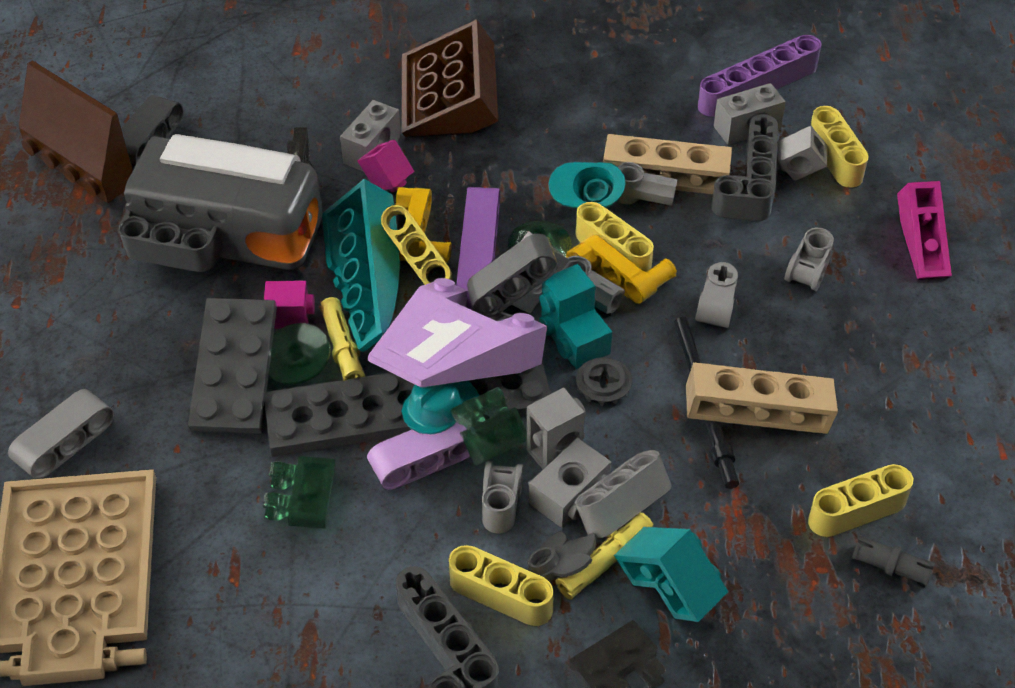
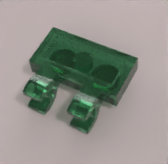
M499 387L451 408L455 421L466 427V430L460 432V435L475 466L527 441V430L516 407L508 409L504 394ZM483 414L488 415L490 419L485 420Z
M299 456L297 465L271 462L269 477H272L270 487L283 490L293 486L292 495H282L274 492L265 493L263 508H266L264 518L268 520H281L287 517L288 526L326 529L336 469L335 459Z

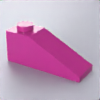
M940 181L907 183L897 193L901 227L917 279L951 277Z

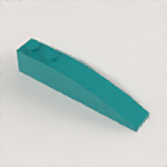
M366 179L359 182L324 211L322 216L326 263L328 268L335 273L334 285L342 292L343 298L340 301L343 309L350 314L348 323L358 350L365 352L377 343L390 326L398 293L400 269L399 249L381 224V216L385 209L394 205L393 195ZM393 216L390 220V228L393 230H397L396 216Z

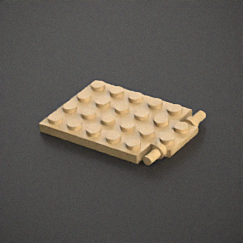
M154 469L4 482L0 511V653L22 651V655L10 656L9 660L0 661V677L10 676L11 680H20L22 686L104 679L105 672L118 671L120 666L146 664L147 653L145 648L118 650L117 646L107 647V644L147 640L156 492Z

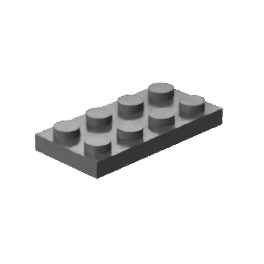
M206 298L188 427L191 431L261 434L265 408L264 399L267 392L277 311L275 300Z

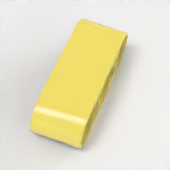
M831 106L817 107L813 111L811 126L827 144L828 169L836 181L844 187L853 188L861 185L869 157L867 151L837 109Z
M586 202L578 207L576 237L580 242H583L592 235H598L642 271L647 272L652 268L654 245L649 238L596 202Z
M392 205L386 208L381 216V224L425 285L429 284L428 274L435 267L443 268L445 270V278L453 280L451 269L408 210L400 205ZM397 214L404 215L406 217L405 226L400 230L391 229V218ZM415 241H422L426 245L425 252L419 257H413L409 254V247Z
M892 464L821 489L815 494L808 519L810 529L820 536L830 537L901 511L905 507L912 489L913 476L907 468Z
M459 546L450 553V585L457 593L527 625L541 626L551 619L553 613V586L544 577L473 546ZM466 568L473 569V570L470 571V572H462V571H460V570L466 569ZM502 583L508 586L499 588L494 585ZM539 599L542 600V602L531 603L529 602V600Z

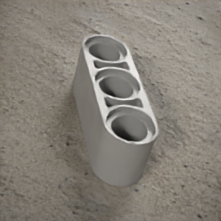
M81 389L20 434L11 443L8 457L32 478L42 479L105 431L113 421L114 411L91 391Z
M648 450L636 454L576 498L575 504L588 535L594 533L597 539L612 534L671 489L672 485L659 451Z

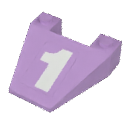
M438 278L434 282L420 286L369 353L368 361L419 387L521 373L542 364L547 325L535 321L533 316L526 313H516L510 318L497 322L466 308L468 290L456 286L455 282L450 279Z

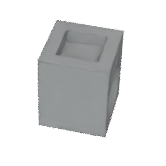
M808 126L778 141L777 164L783 172H787L796 181L827 167V144L812 126Z

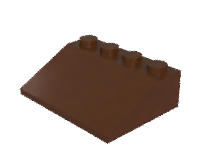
M477 19L402 54V134L405 137L473 133L498 122L494 42Z
M33 60L27 63L19 121V130L23 138L21 144L24 150L29 155H35L43 160L50 169H56L64 174L70 182H76L84 187L91 196H97L106 203L111 202L125 191L127 181L133 171L117 113Z

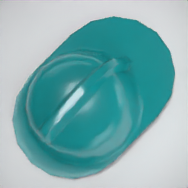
M571 162L557 167L551 174L548 185L554 200L563 206L578 208L583 203L596 202L608 209L622 196L626 182L622 171L611 163Z
M468 381L427 387L414 385L411 394L403 403L401 411L403 420L410 429L418 433L430 435L441 433L452 427L477 407L479 394L477 389Z

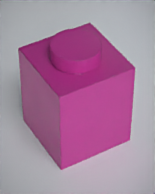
M395 139L378 144L357 160L371 183L383 190L389 189L390 192H395L398 187L406 185L405 179L414 172Z
M306 281L265 282L264 300H275L277 305L274 329L308 328L309 314H314L315 300L314 294H308Z

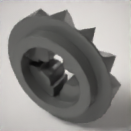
M595 358L584 363L577 372L576 383L578 393L584 394L588 402L595 400L601 406L605 402H613L616 405L620 398H627L632 387V375L623 363L615 359ZM603 375H606V379H608V384L605 388L600 387Z

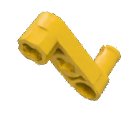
M398 187L395 205H400L408 210L425 233L432 204L431 189ZM422 241L413 242L409 247L410 256H421L426 249L425 243ZM430 241L444 261L450 263L452 243ZM399 251L400 261H407Z
M598 235L590 236L567 251L566 254L567 258L571 256L586 258L590 261L591 270L625 290L624 296L637 304L644 302L654 295L658 287L676 277L677 273L676 267L668 259H663L647 272L642 271Z

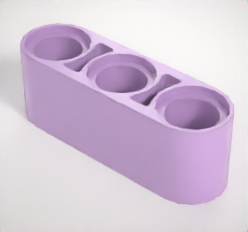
M461 419L441 433L430 435L409 430L387 439L370 449L367 459L383 488L393 490L469 458L476 451L478 444L464 420Z

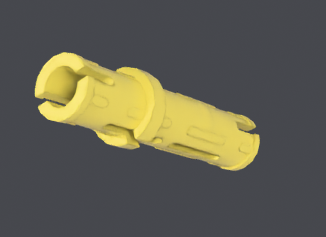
M335 297L324 299L319 308L333 345L332 356L334 362L340 367L343 381L365 377L359 361L360 351L351 338L340 300Z
M640 512L625 526L606 537L607 540L590 555L592 562L584 570L571 576L556 579L557 588L564 597L572 600L581 590L616 563L617 559L614 555L643 527H653L654 524L651 519Z

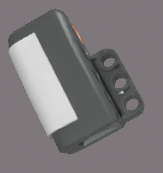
M179 134L173 135L171 139L153 136L148 141L127 181L124 191L127 211L119 224L118 230L126 255L130 259L204 272L211 269L216 264L218 257L284 270L297 269L304 263L322 221L323 208L318 176L311 165L301 162L299 156Z

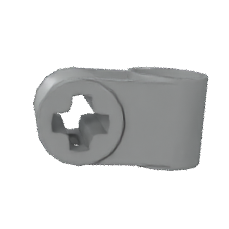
M817 227L811 228L805 233L796 253L790 259L785 273V281L790 282L794 280L811 286L813 291L818 290L825 270L829 265L834 242L830 231Z
M718 262L710 266L703 292L701 291L695 321L725 328L729 327L738 279V272L734 266L726 262Z
M486 461L482 493V522L484 527L492 533H505L512 529L515 524L518 499L521 497L524 466L522 464H517L516 467L494 466L493 462Z

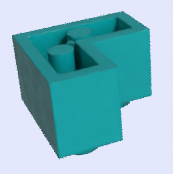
M578 264L559 271L542 283V294L539 296L542 306L539 322L547 325L546 336L550 335L562 358H568L575 369L580 368L589 360L611 354L612 330L594 309L596 286Z
M643 527L614 555L632 585L656 588L675 619L699 622L728 593L727 588L720 579L721 574L719 570L709 561L702 549L701 540L691 529Z

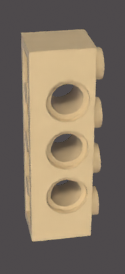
M608 134L603 163H611L618 167L621 163L633 162L640 165L644 173L678 179L675 190L713 194L715 181L719 177L729 175L732 147Z
M693 362L686 383L687 418L828 434L838 413L834 379Z

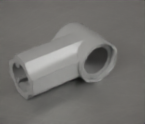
M625 162L618 165V168L624 174L626 182L624 193L618 202L633 204L641 199L672 206L678 179L644 173L643 168L633 162Z
M582 256L568 257L569 262L564 269L578 264L596 286L595 307L606 314L610 313L612 315L624 298L625 290L592 271L590 261Z

